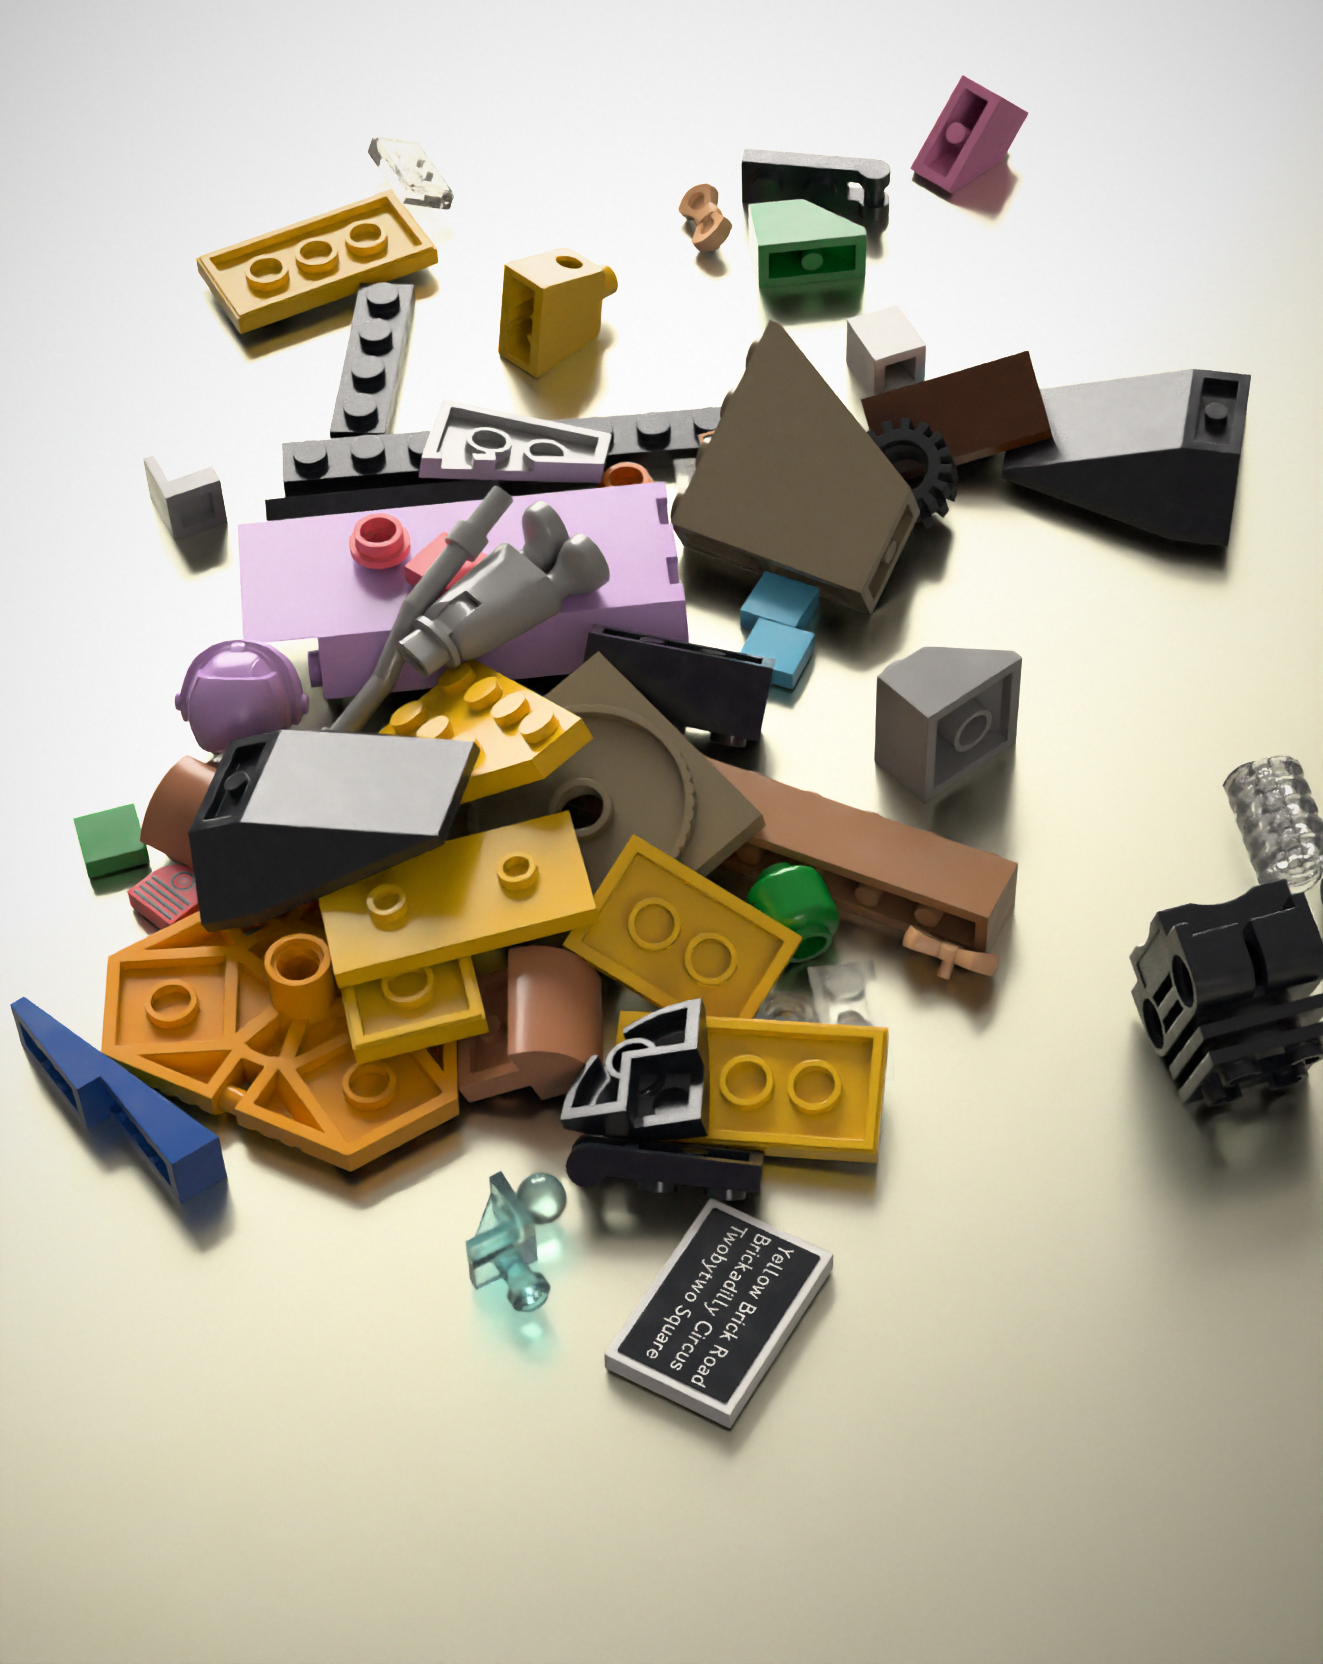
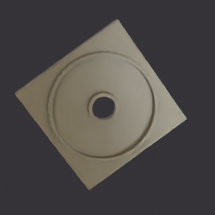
M598 651L544 696L545 699L580 717L594 738L545 779L460 804L446 841L560 813L565 804L575 797L582 795L595 796L601 799L604 804L601 817L590 827L574 829L594 896L633 834L703 877H706L766 824L763 814ZM572 930L523 943L526 946L540 945L563 949V943Z

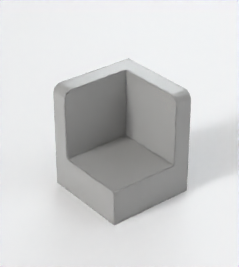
M154 454L142 458L149 497L174 541L228 522L221 480L213 466L168 480Z

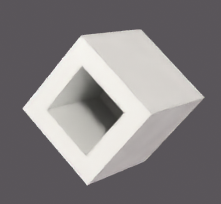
M898 304L846 319V363L869 397L925 381L927 345Z

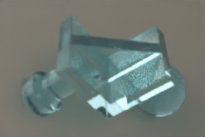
M502 1171L489 1176L490 1195L475 1236L465 1241L469 1277L476 1291L503 1278L509 1287L506 1296L513 1308L518 1312H532L546 1303L551 1291V1286L544 1275L540 1272H532L529 1267L530 1264L538 1261L535 1224L546 1225L557 1220L565 1210L567 1194L561 1181L548 1173H534L527 1176L520 1182L515 1193Z

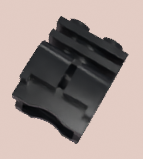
M1283 878L1253 886L1243 895L1225 903L1213 905L1188 903L1161 910L1155 914L1150 922L1146 942L1136 945L1129 955L1137 978V983L1131 990V994L1144 1030L1155 1052L1159 1056H1165L1181 1051L1169 1069L1173 1080L1190 1076L1178 1092L1182 1105L1204 1099L1207 1107L1221 1106L1243 1097L1240 1090L1243 1088L1268 1082L1271 1090H1278L1295 1085L1308 1078L1310 1067L1323 1059V1021L1319 1022L1323 1017V993L1310 996L1323 980V942L1304 891L1291 894L1287 881Z

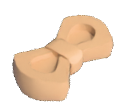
M709 183L692 186L684 194L678 207V212L683 218L695 222L696 230L691 243L701 252H709L719 248L727 240L733 228L729 218L723 216V212L718 207L719 191Z
M911 924L904 933L903 946L942 959L937 973L938 977L949 980L954 964L994 977L999 967V955L966 950L963 946L943 941L916 925Z

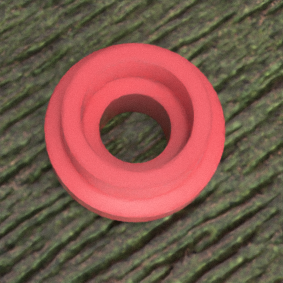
M384 513L371 514L359 520L349 540L352 558L361 566L371 569H386L399 564L408 556L411 548L408 531L396 517Z

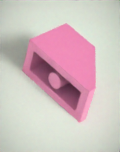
M962 74L909 169L954 194L1004 159L1027 119L1029 112Z

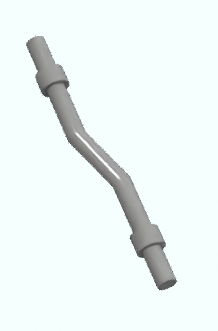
M494 486L468 520H459L445 538L446 548L404 599L373 675L330 729L323 727L321 730L360 732L393 690L405 663V660L397 650L396 644L414 631V620L424 615L465 562H474L489 543L486 537L487 534L513 503L512 497L506 491Z

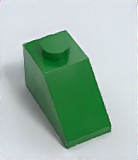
M804 199L749 204V248L758 288L866 277L867 234L864 227Z

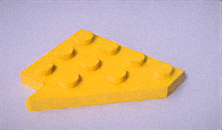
M475 659L462 662V665L454 669L448 668L439 677L438 685L418 701H412L401 706L391 716L390 723L378 732L380 734L474 741L481 751L460 804L545 779L594 738L580 717Z

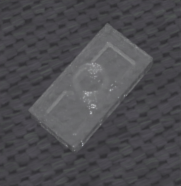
M378 135L372 136L367 153L402 205L450 211L455 193L419 141Z

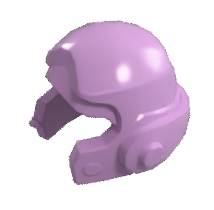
M231 639L211 644L193 658L182 680L181 691L175 694L174 704L175 709L180 711L183 721L189 722L190 729L198 746L206 752L224 755L231 740L278 730H290L291 725H299L302 715L307 714L309 711V696L303 694L301 680L290 659L274 646L258 640Z

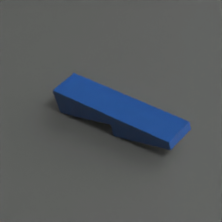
M25 996L10 1003L21 1045L84 1126L90 1129L111 1116L180 1204L227 1177L220 1140L217 1135Z

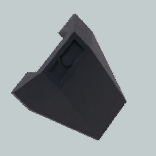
M1191 368L1041 388L1040 392L1053 437L1005 451L1001 478L1167 539L1228 546L1252 375Z
M278 730L231 740L188 831L202 926L210 933L263 923L444 845L481 750L474 741L344 730Z

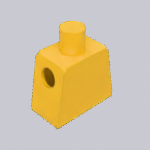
M568 247L552 249L505 263L498 354L535 378H538L594 340L601 329L603 299L615 294L618 290V279L614 270L607 264H596Z

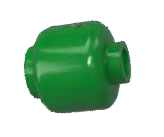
M787 862L769 866L759 874L757 882L749 890L745 900L749 905L803 937L800 946L790 962L794 963L808 961L825 952L830 947L833 941L832 936L835 934L840 923L838 909L822 875L809 866H793Z

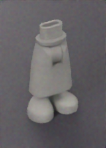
M544 501L535 502L524 511L521 524L525 541L523 548L518 551L509 543L498 545L489 555L436 600L423 616L414 620V631L396 644L398 652L422 676L428 677L443 665L450 669L462 665L460 657L465 661H469L500 647L562 612V600L566 597L591 593L609 582V566L599 547L582 533L576 534L569 539L565 524L558 513Z

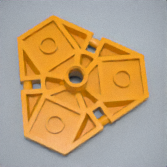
M318 899L260 924L210 933L202 926L200 912L198 911L108 956L101 1052L150 1088L160 1089V1092L171 1097L177 1096L180 1098V1101L190 1105H199L200 1109L214 1115L224 1113L225 1111L236 1115L237 1124L252 1131L258 1130L261 1135L271 1139H280L281 1143L292 1148L299 1147L304 1153L350 1172L459 1115L458 1040L357 1065L341 990L338 988L333 971ZM255 928L259 929L258 931L248 936H245V933ZM246 1081L252 1083L247 1091L241 1089Z

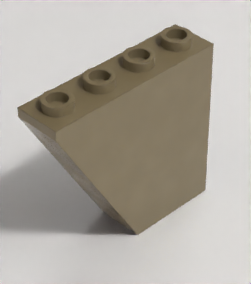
M769 320L761 338L756 337L748 348L745 358L746 369L737 387L730 388L723 399L720 409L721 419L712 438H706L699 447L695 460L696 470L687 488H682L673 500L670 510V523L673 524V530L685 547L761 575L767 571L820 588V597L871 615L920 514V509L910 486L781 323Z

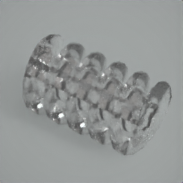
M1275 755L1238 766L1228 774L1222 786L1228 796V803L1235 814V822L1242 833L1241 838L1249 852L1248 857L1256 872V879L1259 885L1285 878L1291 894L1302 891L1306 892L1314 887L1322 877L1323 821L1318 816L1319 810L1314 799L1310 797L1311 789L1307 780L1303 778L1304 771L1300 762L1291 756Z

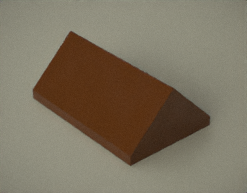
M1029 350L861 399L869 430L872 428L877 437L884 433L881 426L883 422L891 420L893 428L896 430L900 429L901 418L911 419L914 429H917L920 421L930 425L933 434L938 431L944 437L946 445L949 446L955 466L1053 437ZM904 459L892 464L904 480L925 475L924 466L916 460Z

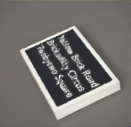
M710 1198L604 1353L605 1368L730 1429L833 1269V1254Z

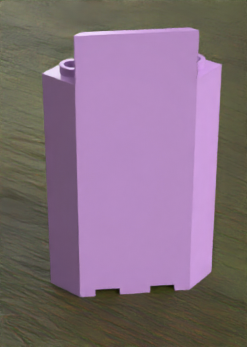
M665 481L512 497L513 503L487 534L486 537L489 543L482 551L486 555H489L501 543H509L520 551L525 544L521 524L523 513L535 502L544 501L560 516L565 524L569 539L576 534L582 533L599 547L610 571L609 582L599 589L584 595L566 597L562 600V612L500 647L475 658L476 661L505 677L516 680L572 674L583 664L588 633L593 624L690 642L683 583H679L678 554L673 524H669L668 495ZM483 500L237 524L243 639L271 643L317 638L318 650L307 651L311 687L323 686L324 699L356 696L373 675L402 603L415 587L406 582L404 566L442 532L449 534L459 520L467 521ZM384 513L392 515L401 522L402 526L409 533L410 552L402 562L386 569L367 568L358 564L351 556L349 540L354 532L355 525L359 520L371 514ZM460 657L461 663L466 662L464 659ZM405 661L395 687L391 692L434 688L438 685L439 677L448 667L443 665L428 677H424Z

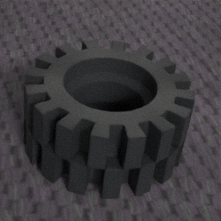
M901 418L900 429L894 430L891 420L881 423L884 431L882 435L877 437L872 428L867 433L891 464L904 459H913L921 463L925 468V476L922 483L912 492L920 509L916 522L922 521L925 529H928L935 525L931 515L937 512L943 518L950 511L946 502L947 499L955 502L958 493L954 484L959 483L958 472L949 446L946 445L944 437L938 431L933 434L930 425L920 421L918 428L914 429L911 419ZM913 526L911 533H916L915 526Z

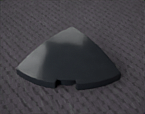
M702 999L683 1001L664 1007L623 1028L626 1040L616 1045L609 1052L604 1066L598 1055H592L584 1064L567 1093L560 1118L564 1129L609 1138L672 1140L708 1136L710 1069L706 1012Z

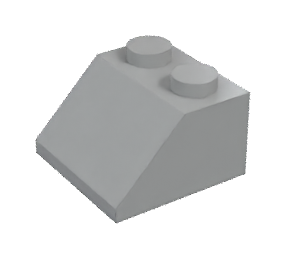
M923 646L904 659L891 662L882 673L877 675L874 761L918 799L926 803L1015 744L1023 657L1014 650Z

